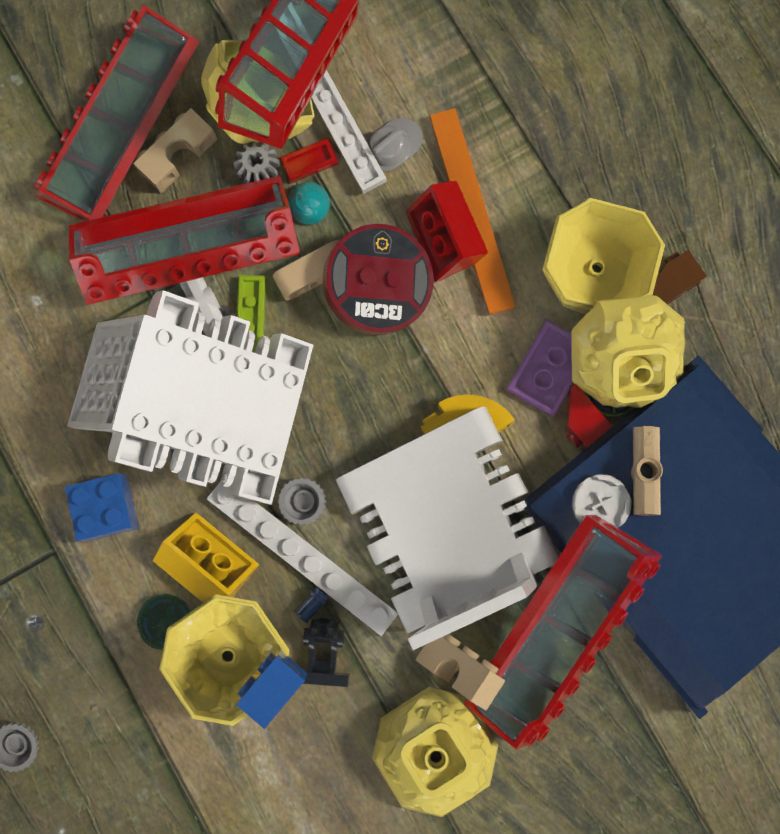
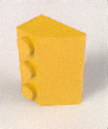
M198 513L193 514L162 542L153 559V562L203 603L216 594L234 597L259 566V563Z

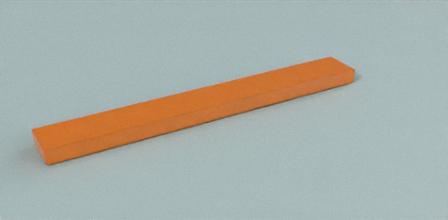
M453 108L431 114V125L448 181L457 180L488 250V254L474 265L488 315L515 309L516 306L456 109Z

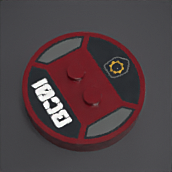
M368 224L350 231L331 250L323 269V290L332 312L349 328L367 335H388L412 324L426 309L433 291V269L426 251L412 235L392 225Z

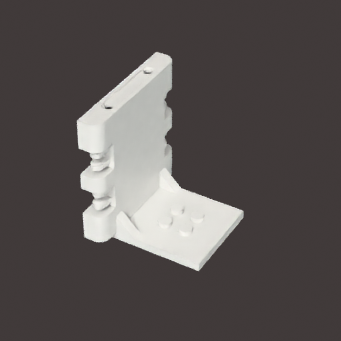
M164 290L154 294L149 304L147 315L98 322L67 426L81 430L113 433L108 449V460L152 472L154 466L161 469L166 462L169 449H174L170 463L171 472L178 473L179 480L206 487L207 482H215L221 463H223L225 466L221 483L224 487H229L232 495L272 505L313 344L282 333L274 334L270 339L263 335L257 343L255 353H253L252 348L255 334L253 331L248 330L250 322L233 315L225 316L221 321L213 318L204 336L201 333L205 316L197 312L199 303Z
M485 406L477 408L336 479L351 514H356L375 505L376 509L361 516L360 520L362 523H367L380 516L384 524L371 529L367 533L369 539L386 531L388 533V536L367 546L375 566L399 556V561L383 569L387 574L393 573L403 566L408 575L405 578L395 580L391 584L393 590L409 582L413 586L412 589L391 598L407 633L425 626L408 638L413 650L528 597L541 583L536 573L554 565L559 558V554L545 526L518 537L516 531L535 523L533 517H527L516 525L511 523L508 515L524 510L527 505L525 501H522L505 509L503 504L528 493L519 473L495 484L492 483L491 480L510 470L506 465L487 473L483 464L498 459L502 455L499 449L482 457L478 455V453L503 441Z

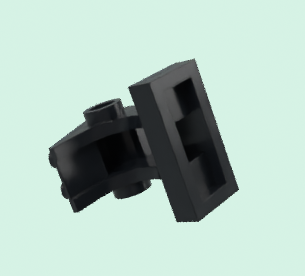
M318 618L317 620H311L310 628L304 629L303 645H309L307 668L305 670L307 676L303 684L349 686L350 673L336 672L338 648H343L344 631L339 630V622L333 621L330 618ZM316 643L331 644L330 660L315 659Z

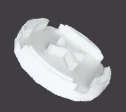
M599 474L587 478L578 485L573 494L572 508L575 518L580 524L586 515H597L618 528L625 523L630 514L631 498L621 481L609 475Z

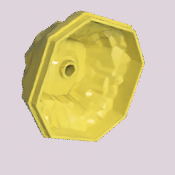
M654 295L599 301L571 331L572 381L603 406L641 408L646 404L658 401L676 384V379L683 374L685 349L684 318L658 296Z
M216 594L167 628L159 670L192 719L234 726L248 716L236 705L241 698L237 694L241 687L251 676L257 679L261 674L257 669L271 652L276 656L281 650L289 656L290 650L256 601ZM231 651L233 653V660L226 661L223 658V653Z
M428 687L381 717L372 759L402 808L443 817L490 786L498 744L485 723L464 705L467 698L463 695ZM434 751H438L442 755L441 759L437 762L430 758L431 753Z

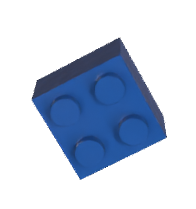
M117 473L65 486L77 542L86 543L139 529L126 475Z
M281 650L276 656L271 652L257 669L261 673L257 679L251 676L237 693L241 698L236 705L263 729L268 726L304 683L307 672Z

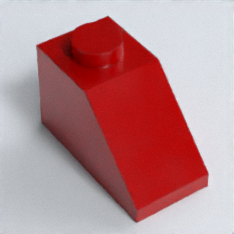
M575 384L568 392L565 430L568 432L566 437L575 448L580 447L584 450L608 431L612 425Z

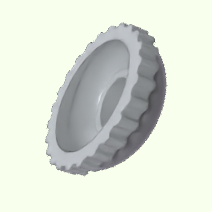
M296 478L294 481H289L281 489V494H279L278 507L281 509V514L284 515L285 519L294 524L307 525L310 522H315L323 514V509L326 508L324 490L320 488L319 484H316V481H311L309 478Z
M10 722L0 727V768L4 771H22L29 767L38 755L39 741L37 740V735L34 734L35 731L31 730L30 726H26L24 723Z

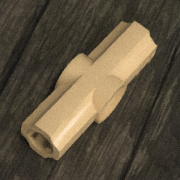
M634 427L633 466L631 468L634 515H661L660 477L662 476L663 468L660 463V427ZM642 464H648L652 468L653 475L651 479L642 476L640 472Z

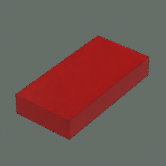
M329 138L280 157L290 184L339 164Z

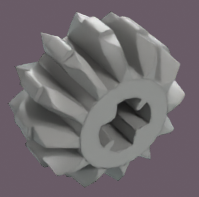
M254 141L253 147L249 148L244 143L243 148L245 152L237 151L236 157L239 160L234 162V167L238 170V178H245V184L278 175L275 168L280 166L279 159H276L277 153L275 149L269 150L268 144L263 143L259 147L258 142Z

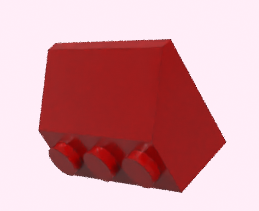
M457 180L430 185L405 210L418 242L422 245L430 259L435 282L444 280L475 265L488 254L485 242L480 235Z

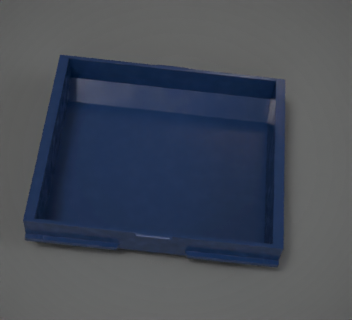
M699 355L683 368V374L676 379V384L664 397L641 408L635 407L523 501L527 505L524 508L526 513L533 517L539 528L545 526L554 546L562 553L580 526L572 508L573 494L578 485L587 478L599 474L612 476L623 483L631 498V510L625 523L618 528L661 554L662 557L658 561L660 568L651 579L647 578L642 585L644 591L635 603L631 602L625 610L628 612V615L622 624L634 637L633 641L698 719H701L708 713L705 706L726 693L780 646V453L762 434L763 428ZM634 427H660V463L663 468L662 476L660 477L661 515H634L633 478L631 476ZM648 464L641 465L640 472L642 476L651 479L653 475L652 468ZM603 534L582 568L622 593L630 582L627 574L637 557ZM588 582L594 589L595 596L610 612L617 599Z

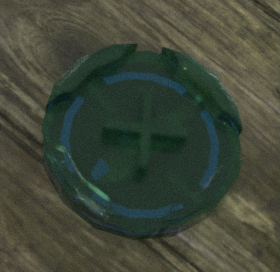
M171 594L156 595L147 600L139 610L137 617V628L142 640L151 648L163 651L167 628L192 611L188 603L179 596Z

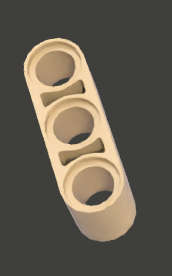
M340 239L322 246L273 274V279L286 301L292 300L323 284L325 262L331 250Z

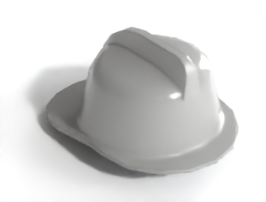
M397 118L377 129L368 139L367 144L383 172L391 171L419 150L423 141V135L419 125L414 121L406 118Z

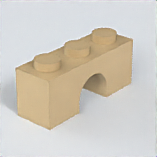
M189 109L186 113H182L176 118L174 125L168 131L161 132L157 136L155 143L148 150L141 151L133 164L138 172L162 193L180 176L175 166L171 163L172 155L180 149H189L200 157L217 140L214 130L198 114Z
M449 634L426 644L415 660L448 683L459 670V675L452 688L474 704L487 710L505 682L503 678L496 674L499 669L485 659L482 663L478 662L477 659L480 655L467 646L463 650L458 648L461 642Z

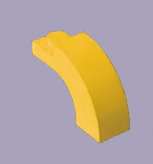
M457 395L439 402L438 409L442 414L438 416L435 412L422 421L424 425L421 426L420 431L425 435L483 406L487 407L498 432L512 425L515 419L504 407L489 398L478 395Z

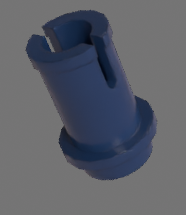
M318 586L314 590L310 589L309 596L294 610V613L297 616L300 615L299 618L305 623L309 622V619L322 605H327L326 600L329 596Z

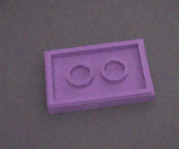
M546 320L506 392L554 417L574 383L572 381L571 333Z

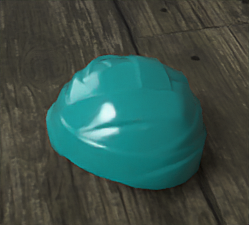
M303 182L296 185L288 195L291 215L298 222L311 225L317 224L328 215L330 199L322 186L314 182Z

